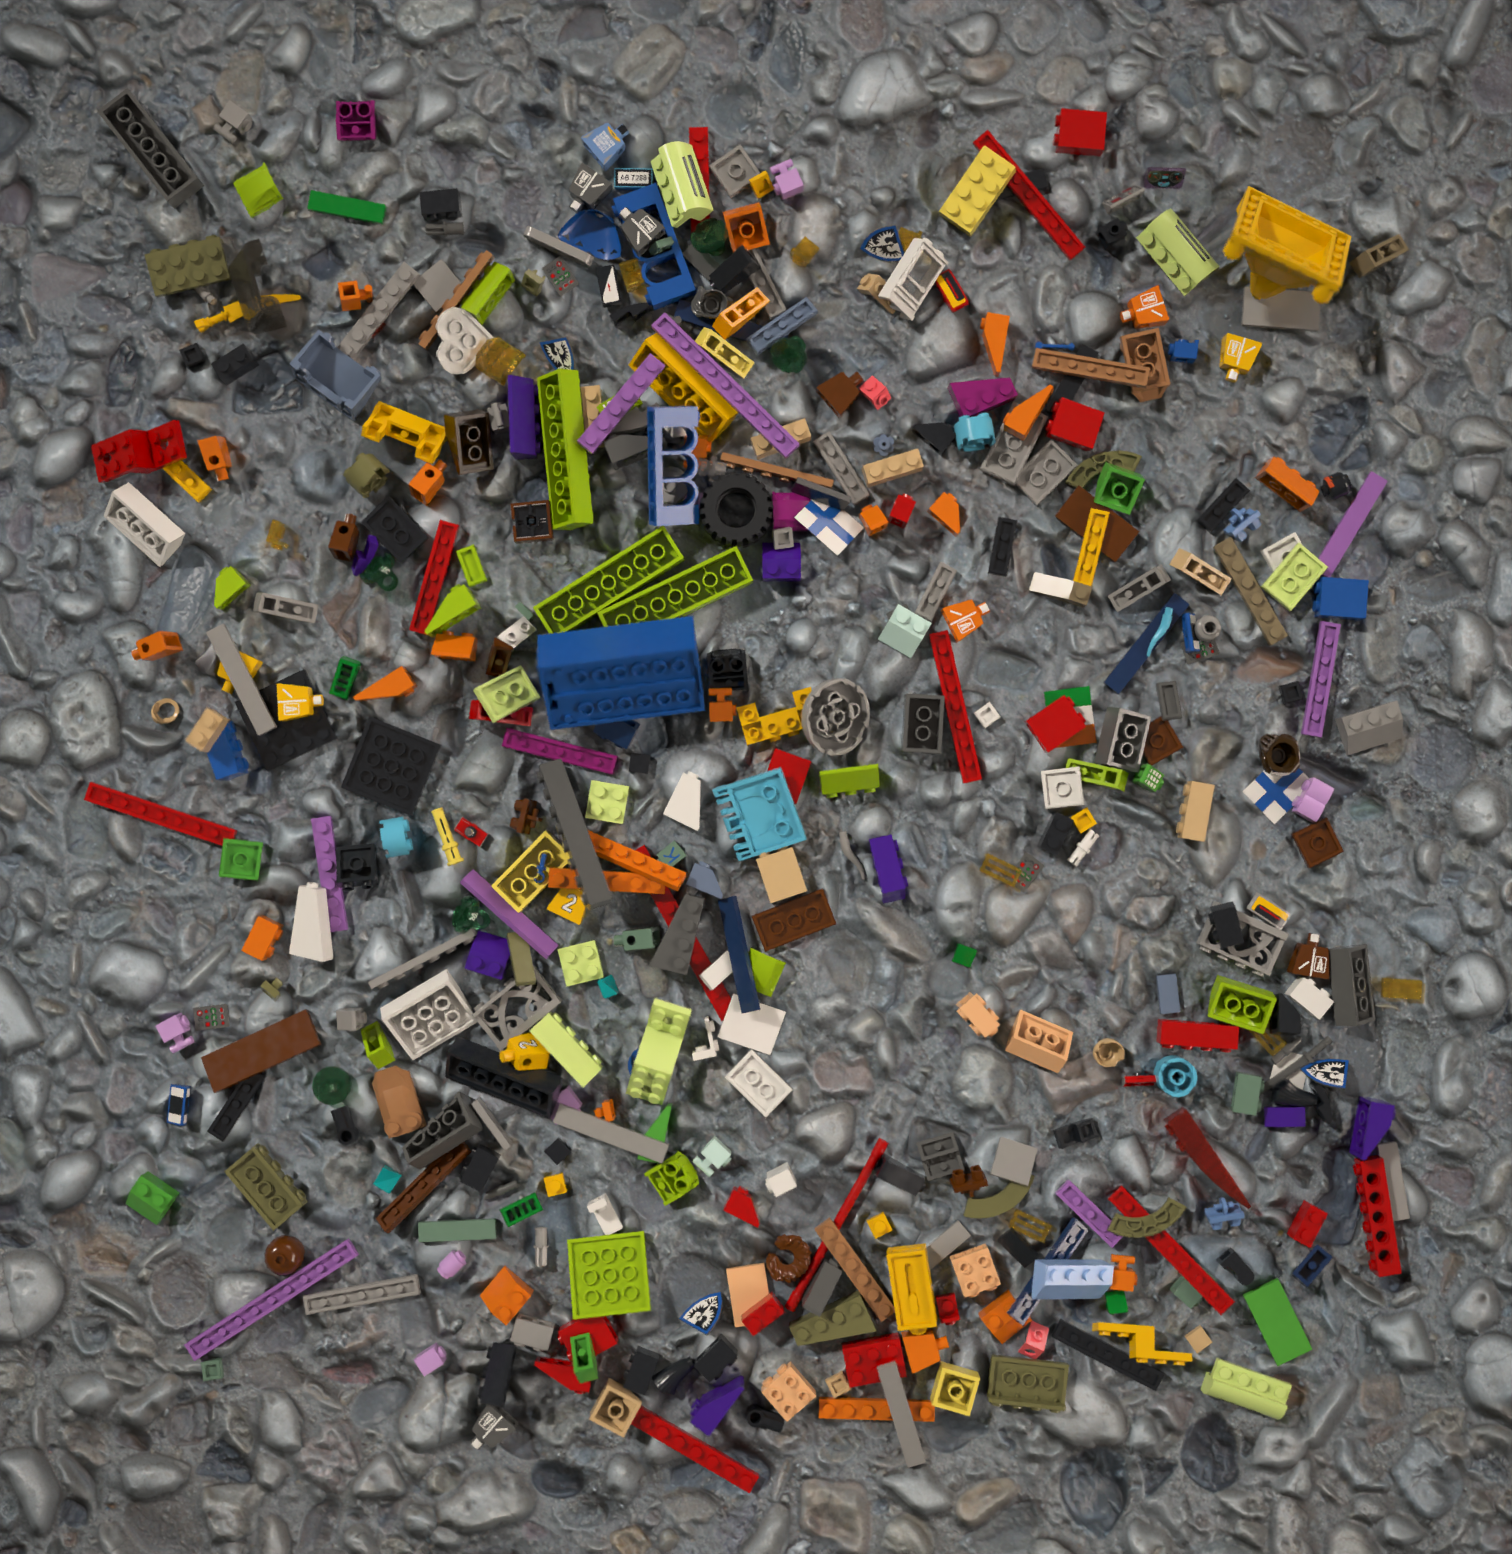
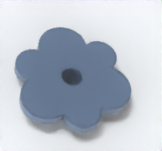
M882 434L873 440L875 445L874 451L879 452L883 457L887 456L894 449L892 446L894 439L892 437Z

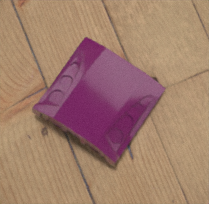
M375 100L367 102L336 101V132L338 141L376 140Z
M772 492L774 529L791 527L792 532L809 531L795 516L811 501L810 498L793 492Z

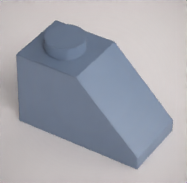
M700 861L699 864L695 862L686 884L722 899L723 893L714 871L710 869L711 865Z

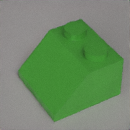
M1105 462L1098 478L1094 502L1130 515L1145 478L1139 473Z
M148 1171L139 1177L130 1190L125 1204L158 1225L180 1192Z

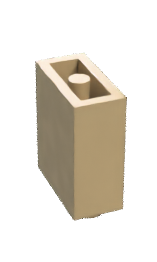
M786 846L777 849L778 852L772 854L764 852L756 859L770 903L807 891L793 847L788 848Z

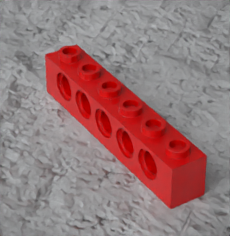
M1379 1155L1368 1156L1366 1160L1354 1158L1353 1171L1358 1179L1356 1189L1361 1198L1359 1208L1364 1216L1362 1227L1367 1235L1365 1246L1370 1254V1260H1368L1369 1269L1378 1277L1402 1274L1384 1159ZM1372 1173L1373 1179L1367 1182V1176ZM1375 1192L1376 1198L1370 1201V1195ZM1379 1212V1217L1373 1220L1374 1213ZM1382 1231V1236L1376 1239V1234ZM1385 1250L1384 1257L1379 1258V1253Z

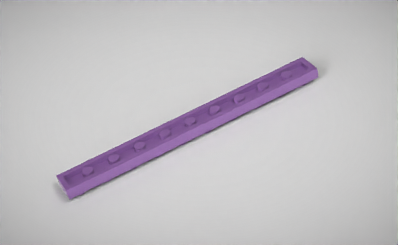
M663 313L651 325L652 329L785 459L800 446L760 404L666 313Z
M346 1239L185 1343L184 1346L193 1360L196 1361L357 1257L359 1253L350 1239Z

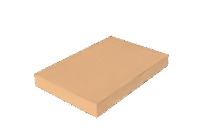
M764 1263L726 1268L735 1327L745 1326L741 1321V1315L769 1294Z

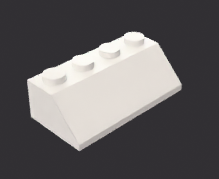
M130 483L112 491L104 517L159 567L162 566L180 547L185 533Z

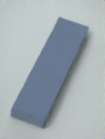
M805 297L746 338V342L758 356L817 315L818 310Z

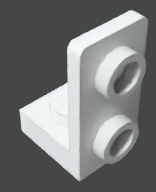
M522 617L497 636V638L512 646L514 650L515 647L536 631V628L525 617Z
M709 1016L704 1019L710 1047L707 1048V1045L695 1047L696 1050L692 1051L693 1061L714 1057L717 1054L716 1051L719 1050L718 1041L713 1039L712 1032H715L714 1022L709 1020Z
M606 1193L588 1202L587 1208L589 1212H594L605 1235H611L623 1228Z

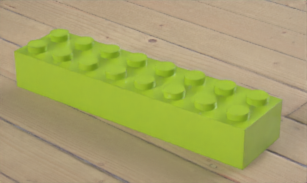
M559 368L538 377L537 384L552 530H573L593 524V512L587 464L588 457L586 449L577 443V440L584 433L578 370Z
M661 526L535 605L533 609L549 634L574 631L598 616L597 612L622 601L685 560L666 528Z
M737 546L597 613L604 627L684 617L753 584V579Z

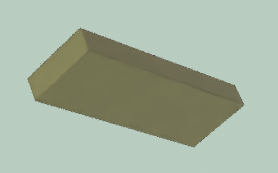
M516 932L507 933L506 937L516 986L534 985L536 978L529 944Z

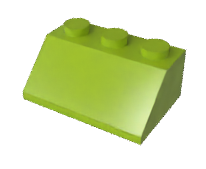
M495 261L492 265L486 267L482 279L474 283L473 291L461 301L460 308L470 313L481 325L515 282L511 270Z
M878 764L819 772L822 795L826 794V798L838 797L837 793L845 792V796L857 794L856 790H864V793L876 792L875 788L880 787Z
M1217 975L1210 993L1207 1016L1264 1034L1277 998L1271 991Z

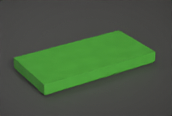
M1273 1279L1243 1294L1277 1366L1313 1350L1279 1279Z

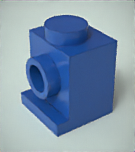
M1181 339L1175 341L1174 344L1169 343L1168 355H1170V361L1192 364L1197 359L1199 340L1189 343L1188 340Z

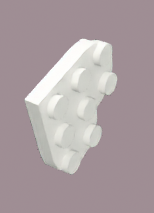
M451 307L441 313L435 325L438 335L442 340L436 356L442 368L451 374H464L471 370L497 342L470 313L462 308Z

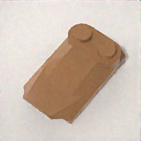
M1159 328L1121 336L1120 349L1124 355L1125 363L1150 368L1146 389L1131 386L1132 394L1137 397L1139 402L1162 398L1164 391L1170 385V379Z
M393 1066L375 1072L372 1086L384 1121V1131L388 1137H397L425 1127L427 1124L410 1071Z

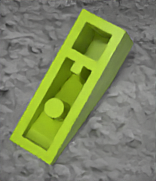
M1068 758L1066 768L1080 766L1082 782L1125 791L1128 772Z

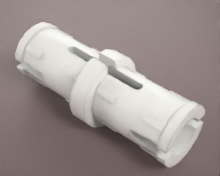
M1089 829L1082 841L1076 844V849L1067 861L1077 867L1085 854H1089V849L1099 838V835Z

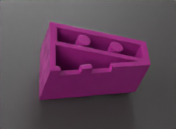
M1010 377L949 383L947 388L960 417L964 415H969L970 417L978 416L981 413L989 412L1012 402L1018 396Z

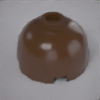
M281 1235L273 1239L267 1246L264 1253V1261L272 1273L288 1275L295 1272L302 1265L305 1249L296 1237Z

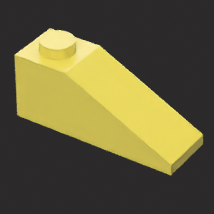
M704 327L695 340L708 355L742 378H745L755 363L711 329Z

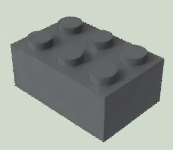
M907 693L904 695L901 752L941 754L945 696Z

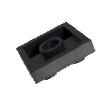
M375 843L336 847V883L344 891H352L354 887L362 886L363 889H372L373 885H378Z

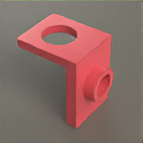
M1031 1321L1026 1342L1018 1352L1032 1359H1037L1044 1352L1049 1328ZM1026 1349L1033 1350L1035 1353H1030Z

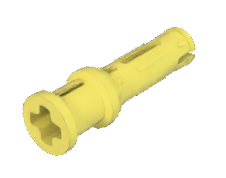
M443 807L432 810L431 813L443 843L441 849L445 851L448 860L447 866L463 862L464 858H461L458 850L459 844L453 839ZM440 819L442 820V823H443V826H444L446 835H445V833H444V831H443V828H442Z

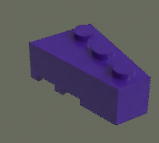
M892 834L869 839L883 904L905 899V887H908L906 875L902 876L901 869H904L901 857H897L896 851H899L897 840H893Z

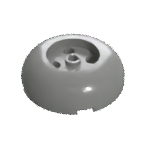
M842 678L826 680L817 685L804 702L801 714L804 735L815 749L824 754L837 756L848 753L863 739L861 736L865 727L868 728L870 707L867 696L859 685Z

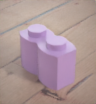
M1313 777L1303 782L1301 795L1297 796L1292 803V812L1310 822H1317L1334 788Z

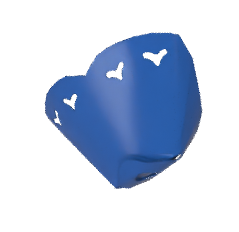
M591 209L578 212L567 221L558 234V238L561 241L584 252H590L596 258L612 260L621 256V244L615 221L598 210ZM563 235H569V241ZM580 241L583 246L576 245V243ZM603 248L604 254L601 251L598 252L597 250Z

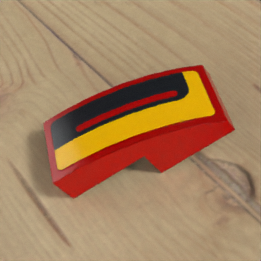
M947 269L940 273L934 284L943 295V300L951 312L954 313L969 305L966 295L951 270Z

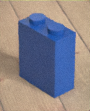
M1332 577L1319 578L1314 584V593H1316V600L1312 605V610L1315 612L1314 617L1347 620L1366 619L1369 580Z

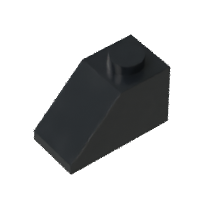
M943 422L916 424L912 429L916 436L940 456L956 438L954 428L950 424L945 425Z
M1274 994L1277 1000L1269 1019L1270 1034L1285 1036L1300 1034L1302 1027L1300 1014L1283 994Z

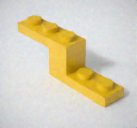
M1103 1322L1092 1323V1331L1099 1332L1100 1336H1111V1333H1117V1337H1129V1358L1136 1359L1137 1363H1148V1360H1155V1364H1167V1361H1173V1365L1185 1366V1362H1192V1353L1155 1351L1154 1326Z

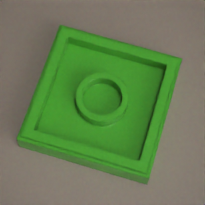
M223 838L219 877L258 881L263 842Z

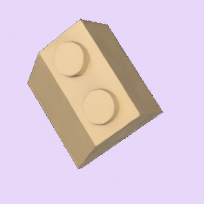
M608 1378L590 1412L589 1420L624 1438L642 1401L630 1390L623 1388L624 1385Z

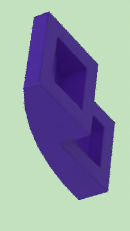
M368 535L364 551L356 550L351 565L354 576L360 575L372 561L379 545L376 536Z
M1265 1106V1127L1306 1126V1108L1297 1106Z

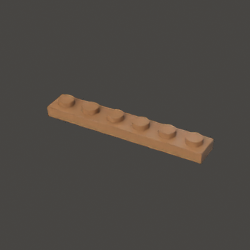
M486 250L478 255L474 268L467 270L464 275L466 279L462 284L459 283L454 288L453 297L450 300L447 299L442 305V312L451 307L459 308L463 298L469 294L474 283L480 279L486 267L495 258L493 254ZM440 315L434 316L430 322L432 326L419 337V345L426 350L430 348L438 337L435 325Z
M1036 348L1032 369L1145 389L1150 373L1149 367Z
M722 452L720 459L726 468L734 469L738 467L742 468L743 472L753 474V471L758 472L765 478L778 477L780 481L785 483L795 482L800 477L832 489L834 482L832 479Z
M829 1217L814 1228L879 1320L882 1322L895 1313L894 1305Z

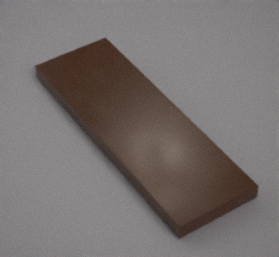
M305 1009L201 1057L213 1092L218 1093L321 1045L309 1011Z

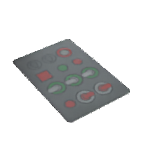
M561 256L542 268L560 296L579 284Z
M1215 639L1207 642L1199 640L1200 651L1186 653L1185 643L1181 642L1180 645L1187 664L1218 655L1220 652Z
M1025 852L1006 880L1022 892H1025L1044 865L1028 852Z
M227 1004L193 1008L196 1031L230 1026Z

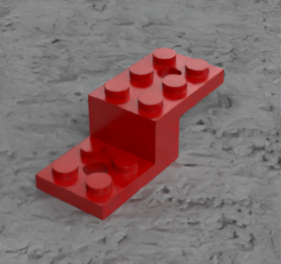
M172 420L148 431L128 429L91 445L99 483H106L128 473L149 474L187 458L179 420Z

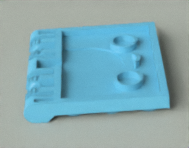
M781 767L712 789L714 797H720L716 800L717 804L732 802L733 806L723 808L720 811L721 815L736 813L723 818L727 832L742 829L730 834V840L745 837L746 841L733 846L735 851L740 850L736 852L738 861L807 839Z

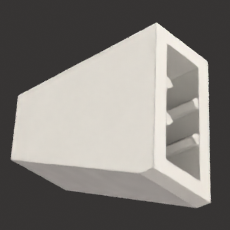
M688 771L687 774H682L663 814L698 831L700 828L701 781L698 780V775Z

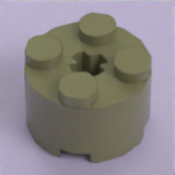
M362 452L356 457V462L352 467L344 471L343 476L346 478V482L363 498H368V493L372 491L376 493L383 487L388 479L385 475L390 473V470L373 454Z

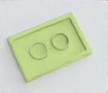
M1297 543L1261 585V588L1290 612L1326 571L1328 566L1303 545Z
M521 665L473 690L493 723L541 698Z

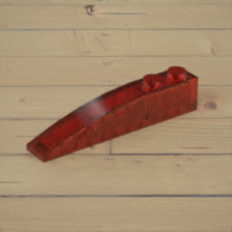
M1181 1107L1163 1120L1167 1124L1164 1127L1170 1136L1174 1135L1177 1139L1175 1144L1181 1152L1185 1151L1194 1164L1213 1183L1249 1209L1251 1205L1187 1109Z

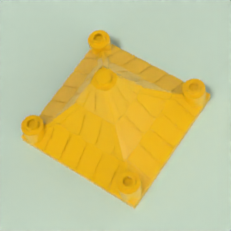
M1248 186L1236 208L1238 216L1232 234L1223 251L1230 260L1240 259L1245 252L1244 255L1251 270L1250 292L1252 296L1256 299H1267L1286 289L1310 287V285L1315 286L1312 291L1313 299L1320 304L1328 303L1334 293L1341 287L1351 236Z

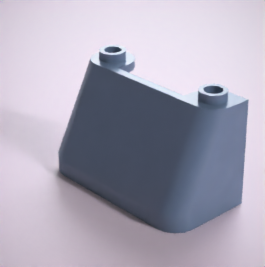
M318 330L289 364L292 373L301 384L346 417L355 421L381 381V373L374 366H366L364 368L335 346L334 338L329 333H322Z

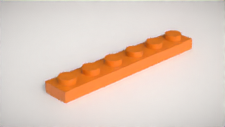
M588 830L598 857L675 891H678L684 882L686 872Z
M549 867L548 887L581 889L576 886L574 870L571 871L570 868ZM602 870L610 891L665 894L664 885L637 873Z
M819 1397L818 1417L820 1419L893 1421L887 1399ZM907 1399L913 1421H935V1406H932L931 1400Z

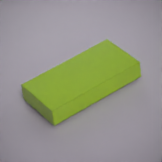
M474 544L456 551L469 587L488 581Z

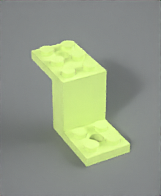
M654 998L626 1094L633 1098L647 1100L652 1104H663L691 1015V1009Z

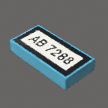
M614 168L615 189H640L653 184V169Z

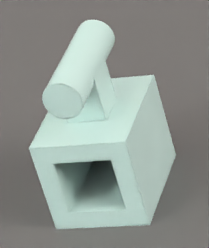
M714 1136L701 1150V1154L706 1158L702 1160L696 1156L692 1162L710 1177L714 1171L709 1166L713 1164L716 1168H719L721 1165L725 1167L732 1159L730 1157L731 1150Z

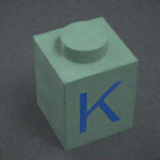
M674 840L657 854V860L673 867L687 854Z

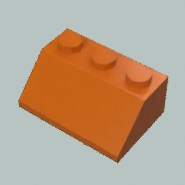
M1273 456L1266 462L1255 478L1299 512L1311 507L1319 493L1316 485L1309 480L1303 479L1297 470L1286 466V462L1283 459Z

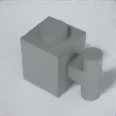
M229 100L219 114L225 125L222 127L219 124H215L213 130L231 143H234L237 137L232 132L235 130L243 136L251 128L253 119L249 113Z
M502 403L491 404V407L487 408L493 432L496 435L509 431V409L507 405Z

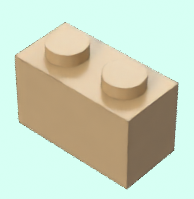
M206 708L185 741L202 752H209L229 722V719L214 709Z

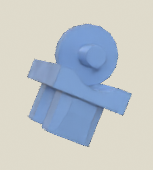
M1233 508L1230 511L1232 517L1228 520L1231 524L1223 531L1226 535L1232 536L1236 541L1242 542L1247 538V534L1243 529L1248 526L1250 530L1254 531L1261 526L1258 518L1261 514L1258 510L1253 511L1251 508L1248 510L1245 508L1240 510Z
M1224 1197L1219 1198V1204H1214L1213 1207L1204 1209L1213 1230L1221 1229L1222 1222L1228 1221L1229 1225L1233 1227L1240 1226L1241 1218H1244V1212L1241 1210L1239 1203H1233V1201L1226 1202Z

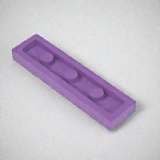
M1069 1179L1055 1192L1111 1248L1123 1237L1107 1230L1111 1220Z

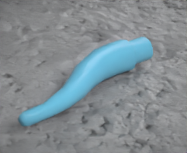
M1165 608L1161 624L1148 647L1147 657L1151 655L1156 642L1168 630L1173 617V608Z

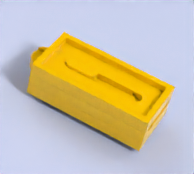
M926 1243L888 1247L886 1256L898 1331L909 1330L914 1335L924 1334L927 1328L937 1327V1313Z

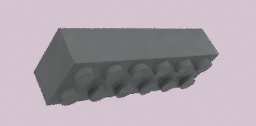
M128 88L97 111L174 209L204 187L203 183Z

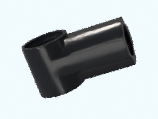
M348 1105L332 1110L331 1113L338 1132L337 1140L339 1143L349 1145L357 1141L359 1131L354 1126ZM346 1131L352 1134L351 1140L345 1138Z
M752 1404L746 1409V1418L750 1426L762 1427L779 1433L783 1429L785 1419L780 1413L763 1409L757 1404ZM754 1412L760 1414L757 1419L750 1418V1415Z

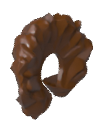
M786 1234L778 1236L774 1242L775 1246L780 1250L787 1249L792 1251L794 1260L790 1264H783L776 1256V1253H768L766 1258L767 1269L774 1280L791 1283V1281L801 1278L802 1274H806V1270H808L811 1264L810 1247L800 1236Z

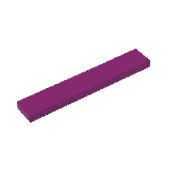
M506 728L502 743L503 747L553 760L561 758L562 762L612 775L614 774L618 758L615 755Z

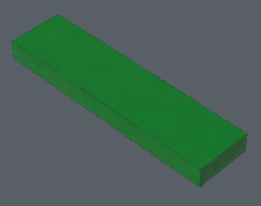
M313 190L310 192L307 206L309 211L380 225L384 223L387 208L385 204Z

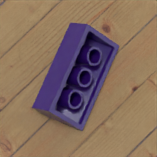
M508 375L510 453L515 460L538 459V453H541V443L537 442V434H540V423H537L540 407L539 404H536V396H539L538 385H536L534 379Z

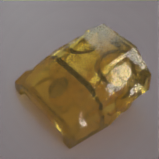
M500 337L488 339L476 354L475 367L495 382L504 386L508 375L512 374L526 355Z

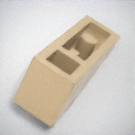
M1180 548L1169 564L1220 595L1223 594L1231 581V578Z

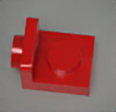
M955 1293L935 1296L941 1323L953 1325L956 1321H959L960 1316Z

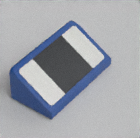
M1185 613L1181 616L1186 653L1199 652V639L1194 631L1196 615L1194 613Z
M171 1084L167 1123L178 1126L187 1124L191 1086Z

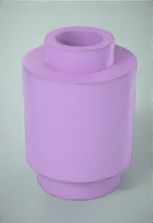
M452 1250L439 1263L438 1272L445 1279L453 1277L466 1264V1256L460 1250Z

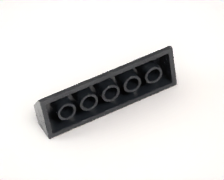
M457 1036L447 1051L446 1078L548 1119L551 1118L561 1092L563 1077L543 1069L516 1070L510 1061L501 1062L500 1052Z

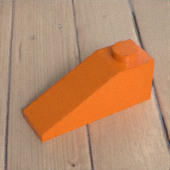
M987 312L985 318H981L980 329L983 330L982 338L993 374L998 377L1001 372L1010 316Z
M1049 385L1016 406L1011 414L1008 412L1002 422L1004 423V431L1024 441L1053 393L1054 386Z
M400 666L353 698L356 701L407 697L414 693V688L418 686L407 669Z

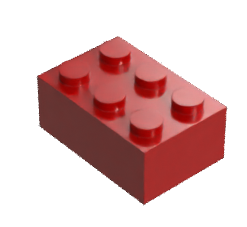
M898 1332L841 1343L849 1388L881 1382L877 1366L896 1361L900 1378L907 1377Z

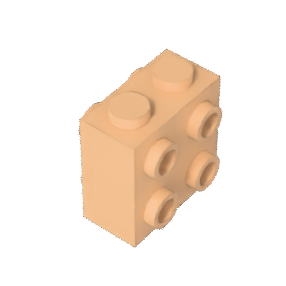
M969 992L956 1004L959 1008L957 1010L958 1014L965 1021L969 1020L971 1022L969 1026L978 1036L982 1034L985 1038L987 1036L992 1037L999 1030L997 1028L1000 1026L997 1022L999 1017L990 1008L986 1009L984 1007L986 1002L977 993L973 995Z
M986 1243L949 1256L964 1298L976 1297L979 1295V1292L984 1290L993 1291L997 1289L998 1285H1001Z
M791 1361L787 1365L785 1363L777 1369V1373L773 1377H767L762 1382L763 1386H761L762 1394L786 1422L816 1397V1390Z

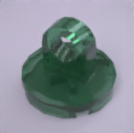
M716 218L705 219L698 223L694 232L692 231L690 241L699 253H709L712 256H718L724 253L726 249L725 241L728 237V230L722 220H717Z
M800 337L780 338L771 347L770 355L772 353L773 363L786 373H799L807 363L806 344Z
M384 553V557H375L364 570V573L360 574L361 580L365 584L376 582L385 591L394 590L398 584V578L391 570L395 564L394 558L388 553ZM389 576L392 577V583L385 586L383 584L384 579Z
M473 896L462 898L461 902L463 903L461 906L458 905L452 918V926L455 927L454 931L465 934L470 928L475 930L487 928L490 924V917L487 912L479 909L477 898ZM478 915L483 919L482 925L477 922Z
M338 1066L323 1068L315 1075L312 1083L313 1093L316 1098L328 1105H335L345 1100L351 1092L352 1086L349 1074Z

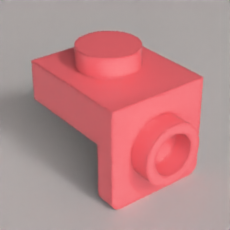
M873 375L859 387L860 392L873 403L877 410L886 405L891 399L886 386Z

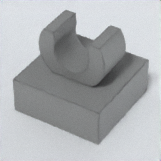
M791 527L772 529L773 547L775 550L794 547Z

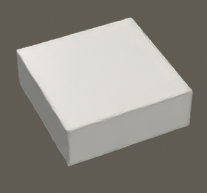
M990 702L973 713L984 729L1000 718V715Z

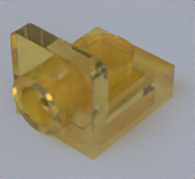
M900 227L898 232L905 252L914 238L923 239L921 238L922 231L915 233Z
M805 236L795 248L791 249V260L799 266L801 264L805 268L819 252L820 248Z
M272 520L266 542L271 544V548L280 551L283 548L289 549L288 544L280 542V538L282 539L285 534L282 522Z

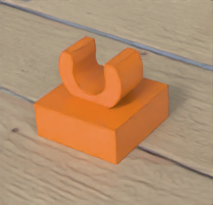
M604 1100L602 1107L594 1110L595 1116H604L605 1120L613 1121L616 1118L613 1100Z

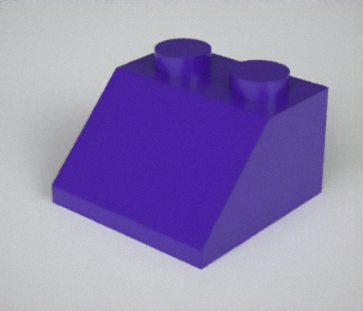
M762 543L763 581H801V544L794 543V547L775 550L773 543Z
M479 930L470 949L464 969L500 980L505 978L510 961L507 938Z

